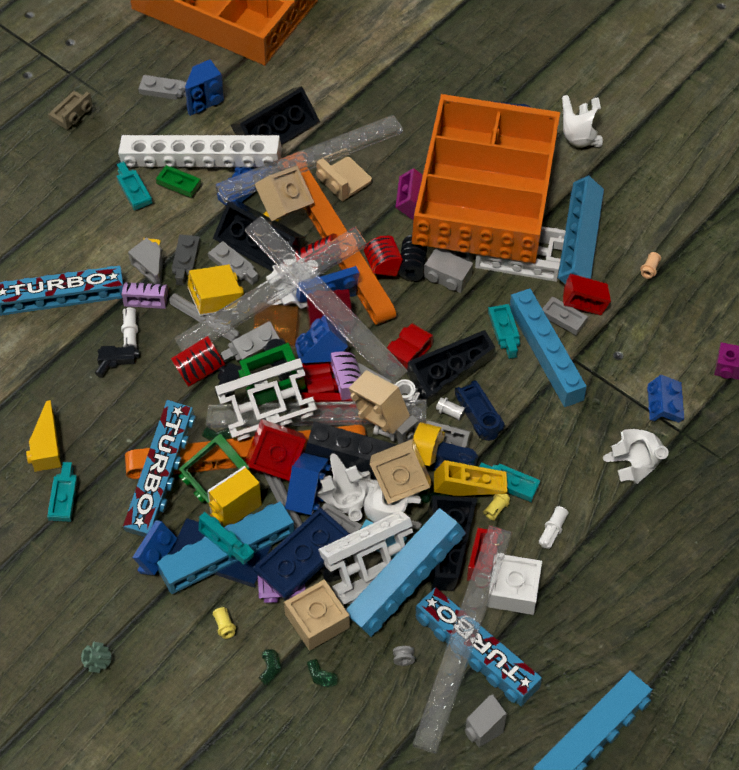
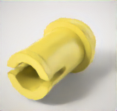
M494 494V499L483 511L487 518L493 521L496 520L503 508L508 507L510 497L507 494Z
M220 607L213 612V616L219 628L218 635L222 636L223 639L233 637L236 626L231 622L227 608Z

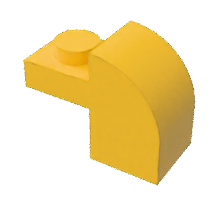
M420 422L416 428L413 440L424 465L430 466L435 462L438 445L444 441L445 432L441 431L442 427Z

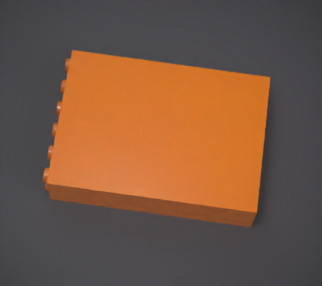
M130 0L131 8L264 66L318 1Z
M441 94L414 213L412 244L536 263L560 112Z

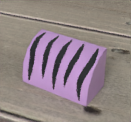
M125 282L122 290L123 304L127 307L166 309L169 287L165 284Z
M344 351L331 353V367L341 400L351 399L349 387L361 376L355 355Z

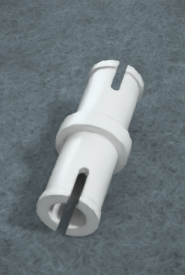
M131 307L123 309V325L121 326V332L124 334L123 347L134 345L135 349H137L136 334L138 333V326L136 325V309Z

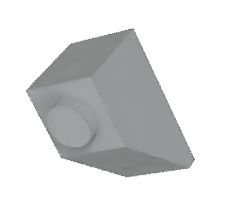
M145 238L128 251L130 263L153 284H161L163 268L162 249L156 242H151L148 238Z
M493 694L466 721L465 733L471 742H476L478 747L483 746L504 732L507 714Z

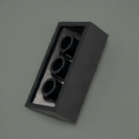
M296 87L231 124L235 135H279L282 145L317 124L320 120L303 87Z
M228 201L213 236L214 240L220 243L222 241L225 242L236 252L272 272L274 271L273 265L291 264L295 260V252L302 248L306 238L275 220L271 221L266 215L240 201Z
M314 421L305 453L329 459L328 465H331L330 455L335 453L346 469L356 465L359 472L369 471L371 473V480H377L370 466L371 455L394 447L397 444ZM332 468L326 472V475L333 477Z

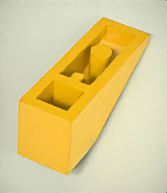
M51 400L46 401L29 440L30 450L26 451L28 464L33 465L35 472L61 467Z
M444 460L434 471V492L452 496L506 494L507 472Z

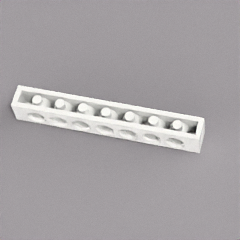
M122 135L118 154L120 161L125 162L127 167H165V165L170 167H279L282 147L279 135Z

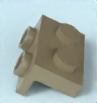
M73 91L48 114L49 120L68 130L93 106L91 94L86 92L81 95Z

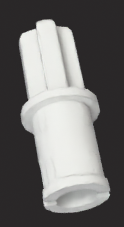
M557 506L550 520L545 523V530L539 540L542 548H551L557 535L562 532L561 527L569 514L565 508Z

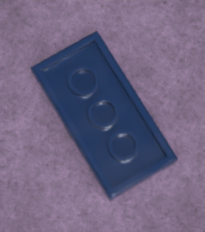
M320 507L253 567V571L286 601L325 565V561L321 558L318 549L350 533Z
M186 518L170 554L180 551L188 544H195L205 537L199 531V522ZM271 545L254 553V557L245 565L238 561L214 573V575L255 588L258 575L253 571V567L271 552Z

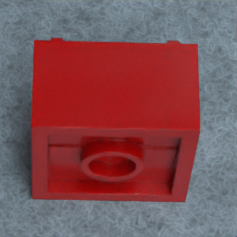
M261 419L245 459L247 466L290 481L292 466L300 457L306 438L301 432Z

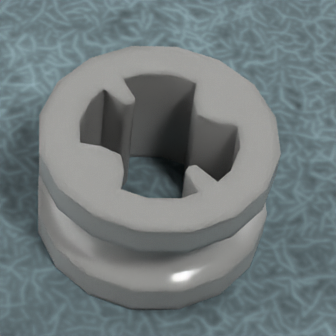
M410 646L394 648V664L399 666L413 664L415 662V657L413 656L414 648Z

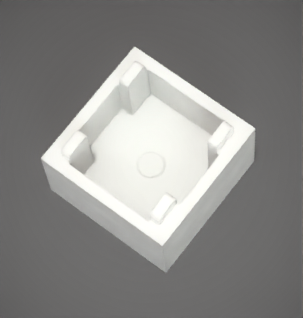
M496 553L487 607L534 615L542 561Z

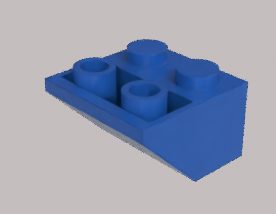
M210 59L193 66L185 85L189 116L224 101L222 74Z
M324 315L321 319L318 318L312 323L311 329L306 334L302 333L297 338L295 347L298 358L301 359L302 363L331 362V353L344 351L348 344L343 330Z

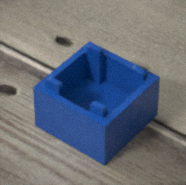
M306 453L301 454L292 466L285 509L312 515L315 510L319 509V503L323 500L316 495V491L322 488L320 479H324L326 472L331 469V465H328L329 459Z

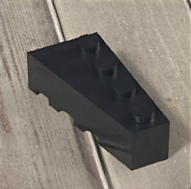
M432 495L428 507V520L440 508L458 522L466 534L446 554L444 560L439 562L430 572L431 590L436 587L438 590L454 591L462 566L477 498Z

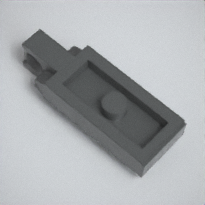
M179 234L172 265V273L176 274V285L184 286L189 270H194L200 236Z

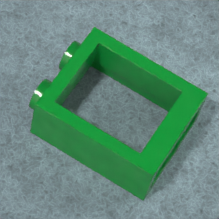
M289 343L239 361L241 370H238L240 378L251 375L250 371L284 359L285 363L296 360ZM296 370L291 371L290 375L297 374ZM304 377L295 379L299 391L306 388ZM289 378L278 382L280 391L292 387ZM252 384V385L248 386L247 388H245V389H246V393H247V390L252 389V388H255L254 384ZM274 387L253 393L257 407L277 399Z
M221 434L216 436L179 468L181 471L179 477L187 486L190 483L196 489L194 495L201 503L206 500L209 504L208 494L187 470L215 446L218 445L238 469L243 466L248 470L250 469Z

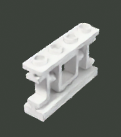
M541 227L539 242L549 244L548 248L538 246L537 255L546 256V260L536 259V263L476 254L475 268L557 282L561 259L553 258L551 254L552 249L562 250L566 231L557 228Z
M300 358L215 387L220 404L232 402L238 422L228 425L232 438L237 437L239 441L251 437L249 432L257 430L258 425L240 431L236 429V427L244 425L241 414L251 410L254 411L256 420L265 418L266 421L275 424L279 422L281 426L292 423L293 417L300 415L301 419L314 415L313 411L317 407L313 396L302 400L295 380L305 376ZM294 370L297 372V374L289 376L292 387L282 391L279 389L277 380L270 383L267 381V379ZM252 384L255 386V388L247 390L250 402L238 405L235 395L225 397L226 393ZM274 387L280 408L260 414L253 393ZM295 396L298 406L308 404V408L279 417L278 413L287 410L283 399Z
M401 510L318 549L321 558L325 561V567L330 572L337 568L339 570L342 582L332 586L342 604L352 603L391 561L390 556L398 553L405 546L403 537L413 533V530L411 528V519ZM394 535L396 543L387 547L384 539ZM379 549L383 562L366 570L362 557ZM353 555L355 563L346 567L342 559ZM359 572L361 579L351 583L349 576Z

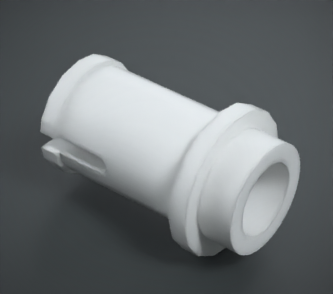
M441 397L436 406L440 414L443 412L457 420L461 419L465 411L464 407L448 401L447 397L445 399Z

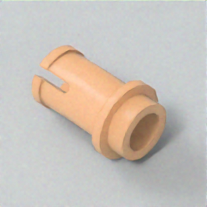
M651 252L646 263L641 266L640 271L644 278L650 279L656 275V268L661 261V256L658 253Z

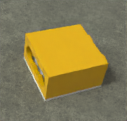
M229 264L189 270L188 290L200 316L240 309L241 299L244 298V291L242 286L238 285L237 275L235 272H232Z
M245 466L207 490L210 516L215 517L222 527L237 523L261 506L260 483Z

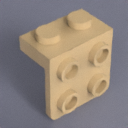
M345 157L332 166L324 158L317 161V178L341 201H344L372 182V178L350 157Z

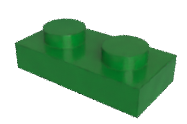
M165 165L156 178V184L192 198L201 185V179Z

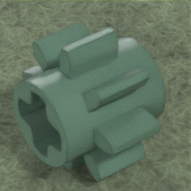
M93 642L92 646L87 645L81 654V661L84 667L89 668V672L99 673L100 669H106L111 662L109 648L104 647L103 643Z

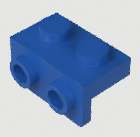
M664 375L658 376L648 384L647 388L650 420L655 421L662 416L679 423L684 420L682 383Z
M162 521L154 522L132 557L140 565L137 570L140 574L155 575L158 571L157 562L172 550V546L177 540V537Z

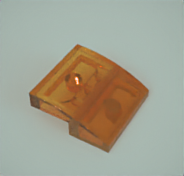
M256 304L253 329L270 321L279 338H283L285 343H289L290 346H295L299 307Z

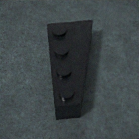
M483 330L408 361L406 374L410 381L414 383L415 388L418 389L419 397L425 408L493 358L495 346L486 330Z

